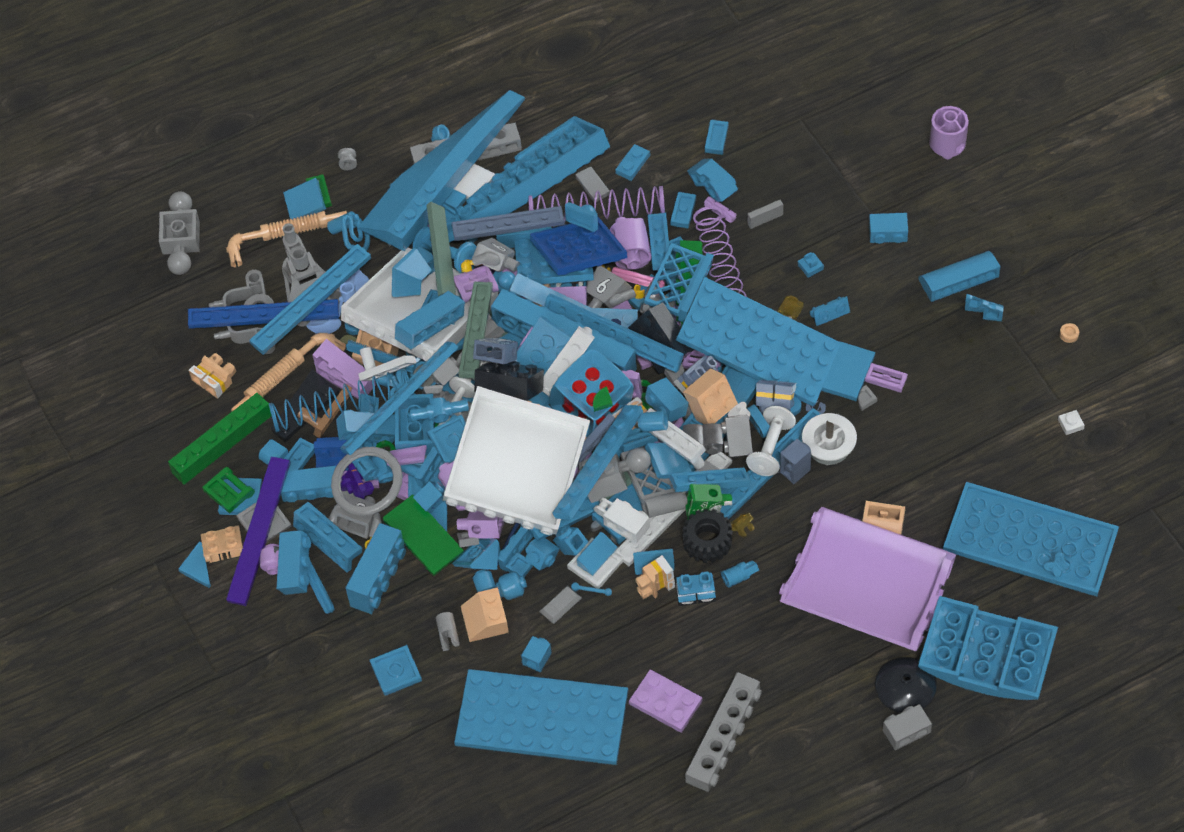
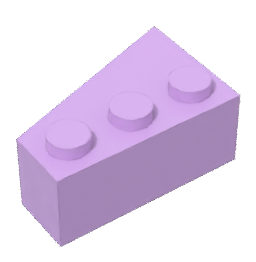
M326 339L313 354L316 372L340 389H343L344 383L352 387L351 395L358 399V380H360L358 374L364 372L365 368ZM361 381L368 395L373 389L372 381ZM359 382L360 395H361V393H362V394H365V393H364V390H363V388H362V386H361V384H360V382Z

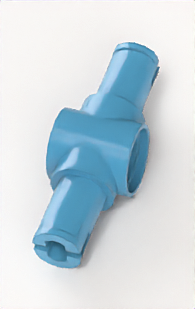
M441 397L434 398L429 402V405H426L427 407L411 409L410 416L412 422L429 418V420H433L435 423H443L454 413L469 411L468 401L464 399L450 402Z

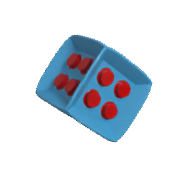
M590 349L581 355L557 379L551 388L549 403L554 410L590 420L586 437H588L609 413L613 415L631 402L634 386L629 378L600 352ZM607 387L613 406L594 412L593 400L595 395L602 388Z

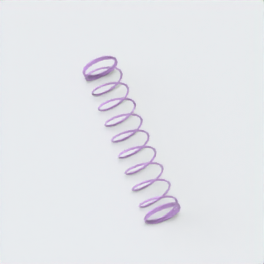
M655 186L653 187L650 214L641 187L638 190L636 214L634 213L630 194L627 188L624 190L621 215L619 212L615 193L612 189L609 194L607 217L605 214L602 198L598 190L595 194L594 208L596 209V199L598 193L604 216L607 219L609 217L611 193H613L618 215L622 217L624 213L625 194L627 191L632 213L636 217L638 213L641 189L647 214L650 215L653 209L654 190H656L661 213H665L663 186H659V194L657 188ZM582 192L581 194L580 207L582 206L583 194L585 196L586 204H588L585 192ZM568 193L566 197V204L568 203L569 195L571 198V202L574 204L571 194ZM553 194L551 207H553L554 196L558 206H560L557 195ZM539 195L537 201V209H539L540 197L542 199L544 208H546L542 195ZM528 196L529 211L533 210L532 196Z
M706 206L699 209L693 216L696 229L706 231L700 235L699 240L710 242L703 247L702 251L714 256L719 254L729 255L724 261L712 265L721 264L729 259L730 256L734 259V266L718 265L710 270L709 275L712 277L724 276L735 268L738 272L737 278L726 276L714 282L724 278H735L734 282L725 287H729L739 280L741 289H729L739 290L738 293L742 292L747 297L745 292L742 291L743 283L739 279L740 272L735 267L736 259L731 255L733 249L728 244L729 236L725 232L726 225L722 221L723 214L721 209L716 206ZM707 209H717L720 212L717 218H707L699 222L695 219L697 214ZM713 219V221L701 223L705 220ZM719 220L716 225L707 229H698L697 227L698 225H710ZM720 221L724 225V231L710 230L717 226ZM707 232H722L715 239L709 241L701 240V236ZM723 233L728 238L727 243L723 241L711 242L718 239ZM725 243V246L717 251H704V248L710 244ZM726 245L730 246V254L716 253L726 247ZM717 267H732V269L722 275L714 276L711 274V271Z

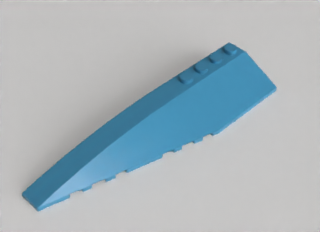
M509 90L407 169L384 194L360 224L359 229L405 252L413 242L418 231L424 228L429 221L427 204L429 202L440 206L443 204L523 103L525 97Z
M573 116L514 157L515 161L512 164L508 162L504 166L505 170L502 173H496L492 177L491 183H485L466 200L467 204L464 207L459 206L455 210L456 214L453 217L446 218L449 242L455 240L452 222L509 214L528 203V196H532V199H534L553 185L560 183L568 175L575 173L581 166L588 164L596 156L603 154L610 147L604 130ZM429 233L421 242L432 249Z

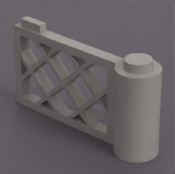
M630 451L620 454L622 461L626 460L627 454ZM653 466L649 470L642 472L646 474L644 480L637 478L635 472L627 471L642 503V510L649 518L685 509V505H687L685 493L675 492L670 478L658 479L656 473L652 472ZM649 476L659 480L656 486L646 482ZM661 482L669 484L671 489L664 490L659 486ZM645 486L654 491L652 494L644 495L642 488Z

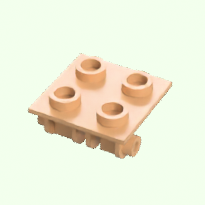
M230 526L225 529L208 531L201 534L203 554L206 562L220 561L219 554L221 560H224L223 553L225 552L227 559H230L228 552H230L231 558L240 556L243 546L239 526Z

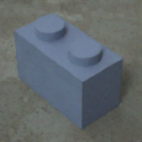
M798 439L784 449L780 457V473L795 484L810 471L811 449L806 443H802Z

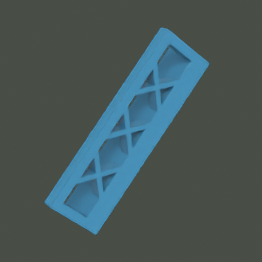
M309 502L294 512L293 527L298 531L302 530L310 536V540L315 546L343 570L349 572L352 567V560L362 553V547Z

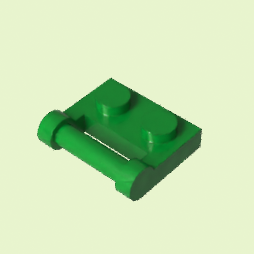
M225 467L202 487L203 491L229 514L255 493V490L237 478L229 467ZM228 479L239 490H241V492L238 494L223 480Z

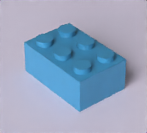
M433 394L411 395L395 411L396 450L427 445L425 455H428L434 445L427 435V431L435 428V422L429 420V418L412 422L410 410L427 407L426 405H429V402L434 399Z

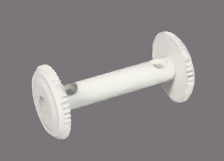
M771 406L764 410L763 417L770 425L763 448L761 452L750 453L746 459L748 467L754 473L761 476H772L779 471V463L772 457L781 430L791 429L796 423L794 415L788 409L781 406Z

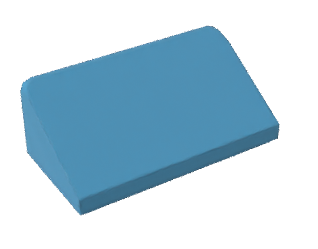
M600 532L579 555L577 566L593 576L617 550V546L604 533Z
M673 549L633 553L636 575L643 574L642 568L660 556L665 558L674 571Z

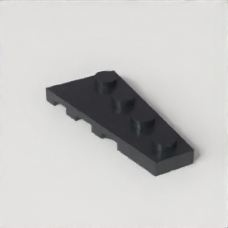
M313 369L289 401L296 417L300 411V395L303 396L309 410L314 414L315 391L319 394L324 407L329 404V387L332 388L336 397L339 395V390ZM330 390V396L332 401L334 399V396ZM316 395V407L318 414L323 409V407ZM301 398V407H305V408H306V406H305V404H304V402H303V400H302V398ZM289 404L286 406L287 430L283 428L279 418L277 423L280 431L276 432L274 425L271 427L272 432L285 443L307 424L303 420L302 426L298 425ZM284 409L283 412L280 414V418L286 428V418Z

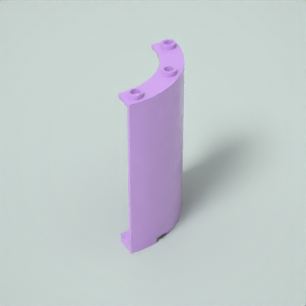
M821 507L817 512L813 513L811 532L802 554L799 553L796 558L795 564L797 565L792 575L781 586L779 594L782 597L780 602L917 651L924 639L922 634L925 630L928 631L932 622L939 596L943 595L944 590L941 589V586H944L946 579L949 578L956 554Z

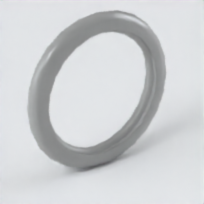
M378 447L359 448L351 456L347 454L336 466L331 481L332 495L336 503L350 514L360 516L378 513L387 508L399 494L403 477L401 466L398 460L385 449ZM364 456H376L385 460L393 473V484L388 494L381 501L370 506H357L350 503L344 497L340 486L341 477L346 467L354 460Z

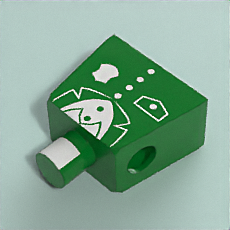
M689 485L686 495L687 505H685L688 520L691 514L696 515L698 510L704 512V509H708V511L712 512V509H714L719 514L722 506L732 505V495L722 494L719 485Z

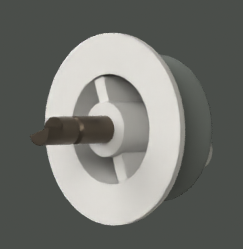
M825 413L813 417L807 422L802 432V441L810 447L811 457L825 465H833L843 461L852 452L857 440L856 430L852 423L845 417L833 413Z

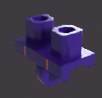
M350 463L347 466L348 471L341 477V491H348L349 494L353 493L354 496L364 499L365 496L373 493L374 486L370 481L363 483V477L354 464Z

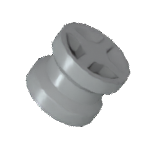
M343 148L338 152V158L340 159L339 167L341 169L352 170L357 166L354 149Z

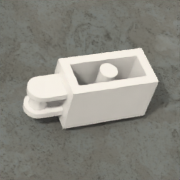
M601 498L600 504L594 507V511L603 517L605 526L635 544L638 543L650 527L648 515L643 511H637L632 508L626 501L622 502L616 499L612 503L606 498Z

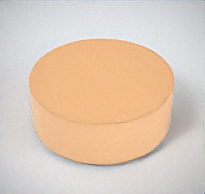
M1067 323L1061 327L1060 338L1064 342L1072 343L1078 339L1079 328L1076 325Z

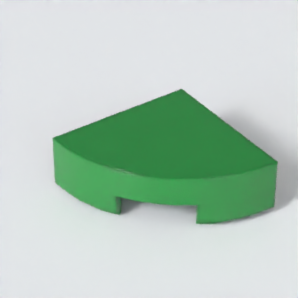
M607 387L602 388L595 395L593 400L594 412L613 406Z

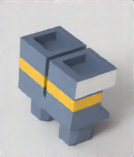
M704 355L680 375L674 383L683 393L685 389L710 368L716 371L718 364L712 356L707 357Z
M759 380L756 383V406H759L761 414L763 415L764 410L771 406H781L791 411V408L794 406L796 383Z

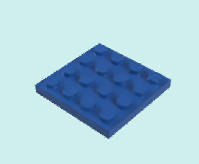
M599 217L598 230L595 232L571 223L530 234L531 242L558 276L574 271H582L594 266H602L610 262H618L621 259L627 258L625 248Z

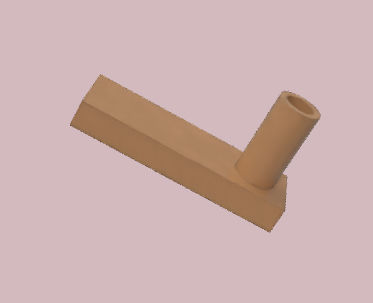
M347 385V387H348V389H349V391H350V393H351L352 387H350V386ZM345 387V396L347 401L350 395ZM343 389L336 397L341 408L344 405ZM336 400L331 404L332 417L328 418L326 414L322 418L317 416L316 423L312 420L308 410L302 407V420L315 427L313 435L321 438L340 411ZM329 407V409L327 410V413H328L329 417H330V407ZM311 412V414H312V416H313V418H314V420H315V414H314L313 412Z

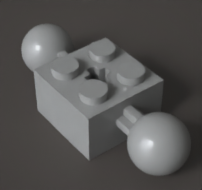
M179 191L172 194L169 199L171 211L160 212L159 244L162 254H171L167 265L169 270L176 275L185 274L190 269L191 259L186 253L199 252L200 221L197 210H190L192 207L191 197L187 193Z
M635 448L627 454L626 460L620 461L616 453L588 494L591 503L627 490L624 472L628 470L635 473L646 471L651 464L649 453L642 448ZM585 459L584 461L578 463L580 471L582 470L588 459Z

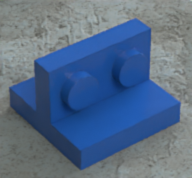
M339 437L317 438V441H314L316 468L338 465L340 460L347 455L340 449L347 440H339Z

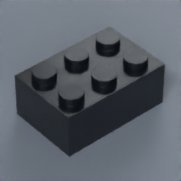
M664 303L648 309L628 327L632 331L683 353V359L695 350L676 341L681 328ZM651 361L659 375L667 369Z
M516 361L506 364L487 362L475 369L474 392H476L477 386L528 401L543 391L544 369L537 368L536 365L529 364L525 366L520 365Z

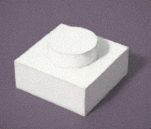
M1077 410L1058 417V421L1066 435L1084 429L1085 425Z

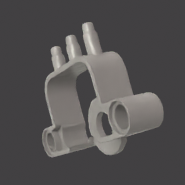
M250 270L245 277L246 287L227 291L223 296V300L209 303V307L230 306L233 302L246 300L244 305H255L256 303L271 304L274 302L271 297L266 295L261 272ZM227 326L228 330L215 333L214 339L230 337L235 343H247L262 328L256 327L234 331L231 329V326ZM275 345L265 354L272 353L275 350Z

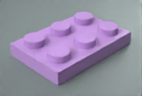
M649 670L629 700V705L682 733L701 704L702 697Z

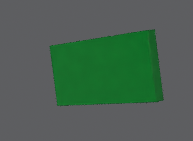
M412 494L385 515L383 521L388 526L401 530L406 547L434 577L463 554L464 550L438 521L421 507Z

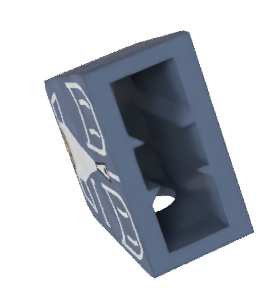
M501 338L474 340L473 359L500 364L516 361L518 342ZM492 347L491 352H488L487 348Z

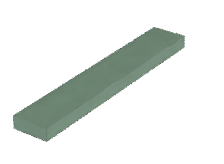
M429 202L427 204V213L438 296L447 291L456 295L445 208Z
M492 282L473 283L458 373L459 378H475V369L480 367L481 360L473 359L474 340L485 339L493 290Z

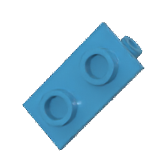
M847 296L837 297V299L828 302L827 305L823 304L816 308L813 307L809 312L811 317H814L816 326L850 313Z

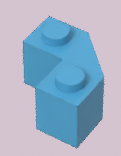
M702 159L687 171L696 186H705L709 195L715 201L722 202L738 190L735 185V179L713 159Z

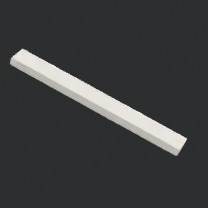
M722 452L711 455L707 459L708 462L719 469H727L732 464V459ZM685 509L649 518L650 527L638 543L635 544L627 539L614 553L621 557L626 565L630 566L634 562L633 553L644 552Z

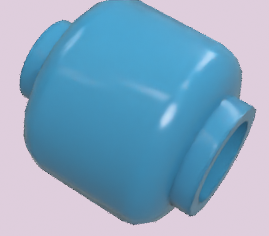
M514 571L500 576L496 587H498L501 598L504 597L506 600H511L524 594V588L527 587L524 576H520Z

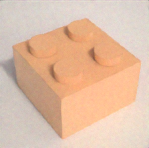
M711 368L683 391L696 421L703 424L716 423L738 404L725 375Z

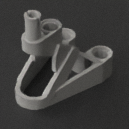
M287 223L282 228L284 232L283 244L287 254V258L283 262L282 271L287 301L293 302L321 277L325 271L313 260L310 252H306L300 237L295 233L294 225ZM308 267V269L305 270V271H303V272H298V271H296V270H304L305 268ZM316 274L317 278L303 284L299 283L300 280ZM340 287L325 300L338 299L339 302V297H342ZM301 321L297 325L306 326L310 321Z

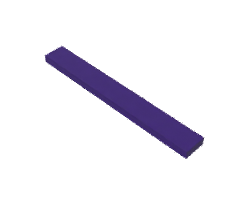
M272 456L270 458L226 599L228 603L247 606L259 567L261 550L265 547L291 463L290 460Z

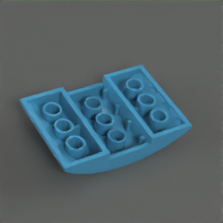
M939 596L918 667L939 679L971 691L1010 699H1038L1058 627L1022 617L1014 620L978 610L979 606Z

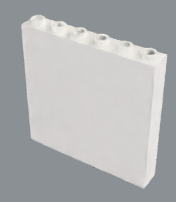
M407 248L405 252L401 250L341 306V320L427 361L446 341L457 344L465 336L471 299L465 303L464 316L458 319L455 325L450 324L415 348L409 349L395 339V324L420 309L430 289L437 291L436 275L433 272L421 280V295L392 296V267L412 250ZM453 269L454 276L462 274ZM455 286L456 295H457V296H460V294H459V292H458V290H457V288H456V286ZM492 291L489 312L491 311V305L498 296V291L494 293Z
M477 386L443 501H446V504L450 506H463L465 510L470 512H483L485 516L495 518V516L503 518V521L506 523L514 524L516 522L522 524V527L533 530V528L541 530L543 534L556 535L561 519H555L553 511L572 484L590 420Z

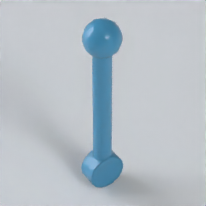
M578 583L571 585L573 591L585 590L604 593L606 596L612 594L610 588L604 590L579 586Z

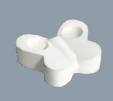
M741 402L732 408L728 413V417L747 414L750 419L751 414L746 409V402Z

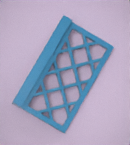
M671 243L644 299V303L652 307L664 303L671 314L678 316V320L684 322L702 280L708 275L714 255L706 253V256ZM672 251L679 252L682 257L673 259L671 253ZM694 258L700 260V262L691 266L688 260ZM685 261L687 267L679 270L676 263ZM673 265L675 271L667 273L664 268ZM690 271L692 278L684 280L682 273ZM678 275L681 282L672 284L670 277ZM666 279L668 286L660 288L658 281ZM683 286L686 292L677 294L675 288ZM671 289L674 296L665 298L663 292ZM659 293L662 300L654 301L650 297ZM677 300L679 304L678 309L670 307L668 302Z

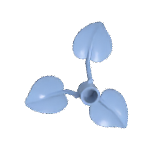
M360 269L340 286L342 297H339V317L341 316L343 302L351 298L369 281V278ZM340 319L312 320L306 326L312 332L330 334L339 329L341 321Z

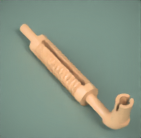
M325 211L317 212V215L314 213V215L310 214L307 217L304 215L303 217L300 216V218H293V220L290 218V221L287 219L286 221L283 220V222L277 221L276 224L273 222V224L269 223V225H260L261 230L235 234L230 238L226 248L227 253H229L230 264L232 267H236L235 260H237L238 267L242 265L239 251L242 241L260 237L267 241L271 240V238H278V236L284 237L282 228L287 223L294 225L297 234L299 232L302 233V231H309V229L312 231V229H319V227L325 228L327 227V222L347 212L343 211L325 215Z
M332 333L313 335L311 340L301 349L293 348L280 362L278 361L267 373L262 375V378L260 377L251 387L247 388L244 391L245 397L231 411H234L255 393H258L263 398L266 393L268 394L279 382L284 380V377L286 378L287 375L305 361L303 356L315 345L318 346L327 339L344 351L346 344L335 338V335Z

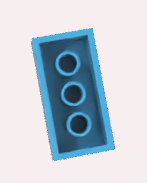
M379 523L346 586L350 607L372 614L374 609L379 607L381 595L387 591L391 576L396 574L397 564L400 559L404 558L406 553L401 530Z

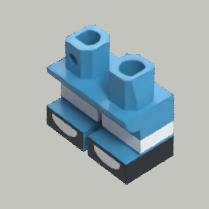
M701 572L699 575L690 576L686 574L676 577V592L679 606L696 604L695 593H697L698 604L716 601L712 573Z

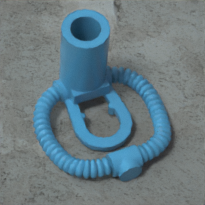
M348 212L327 223L331 234L335 235L342 232L343 242L349 250L355 245L350 244L347 229H349L350 236L355 242H360L363 239V232L359 229L363 221L354 212ZM357 227L358 238L355 236L353 228ZM364 232L365 243L362 248L367 251L370 245V234Z

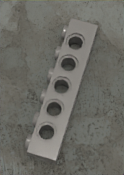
M516 123L505 124L477 160L522 150ZM446 139L410 147L413 164Z
M737 672L686 772V783L709 792L711 786L714 787L719 778L717 774L720 769H724L728 760L726 758L728 752L734 750L737 734L741 735L745 726L743 722L751 716L753 711L752 705L761 696L760 681ZM745 697L746 700L740 701L738 698ZM730 714H737L738 716L735 717V718H732V717H730L729 715H730ZM726 730V731H729L730 733L724 735V734H721L720 732ZM718 747L721 750L718 752H714L711 749ZM709 764L712 768L705 769L703 766Z

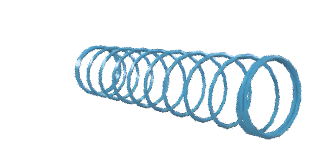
M405 368L401 369L402 385L409 379ZM387 372L388 399L390 398L389 377L395 390H398L389 372ZM375 376L372 377L374 405L371 403V401H370V399H369V397H368V395H367V393H366V390H365V388H364L362 382H361L360 380H358L359 409H358V407L356 406V404H355V402H354V400H353V397H352V395H351V393H350V391H349L347 385H346L345 383L343 384V396H344V408H345V410H346V396H345V387H346V389H347V391H348V393H349V395H350V398H351V400H352V402H353L355 408H356L358 411H360V409H361V397H360V386H359V382H360V384H361V386H362V388H363V390H364V393H365V395H366V397H367L369 403L371 404V406L374 407V406H375V403H376L374 379H375V381H376V383H377V386H378V388H379V390H380V392H381V394H382L384 400L387 401ZM329 387L328 389L330 417L321 401L319 394L316 391L314 392L315 420L307 406L305 399L302 395L299 396L301 424L299 423L290 402L287 399H285L284 406L286 428L274 404L269 403V408L276 432H279L280 430L277 423L275 411L283 428L285 430H287L288 428L286 401L289 404V407L299 426H302L303 422L301 398L312 420L315 423L317 421L316 395L328 418L332 417L330 390L337 402L340 411L343 412L332 388Z

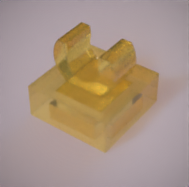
M786 296L778 312L787 317L791 316L793 320H796L804 307V303L798 301V298L794 296Z
M744 513L731 522L732 532L738 530L739 535L745 537L747 536L744 532L745 526L750 531H753L755 528L752 523H749L754 519L752 515Z

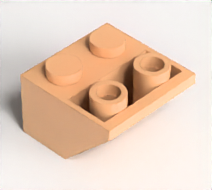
M866 501L863 522L901 535L905 507Z

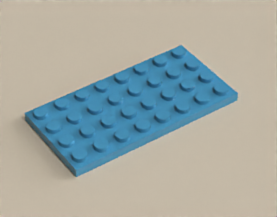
M706 277L701 282L676 338V341L707 356H712L715 360L757 380L796 383L794 397L811 406L816 404L822 385L841 344L839 341Z
M966 482L943 550L1098 596L1119 526ZM1058 552L1064 553L1065 562L1070 565V568L1064 570L1060 577H1056L1052 571L1044 568L1046 562H1053L1055 560V555Z
M468 669L455 746L617 765L628 688Z

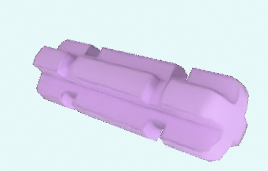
M708 197L704 201L705 207L716 206L720 208L723 214L722 218H725L728 222L732 223L736 219V213L731 210L728 211L727 207L718 201L715 202V199L712 197ZM717 209L711 210L718 215L720 214Z

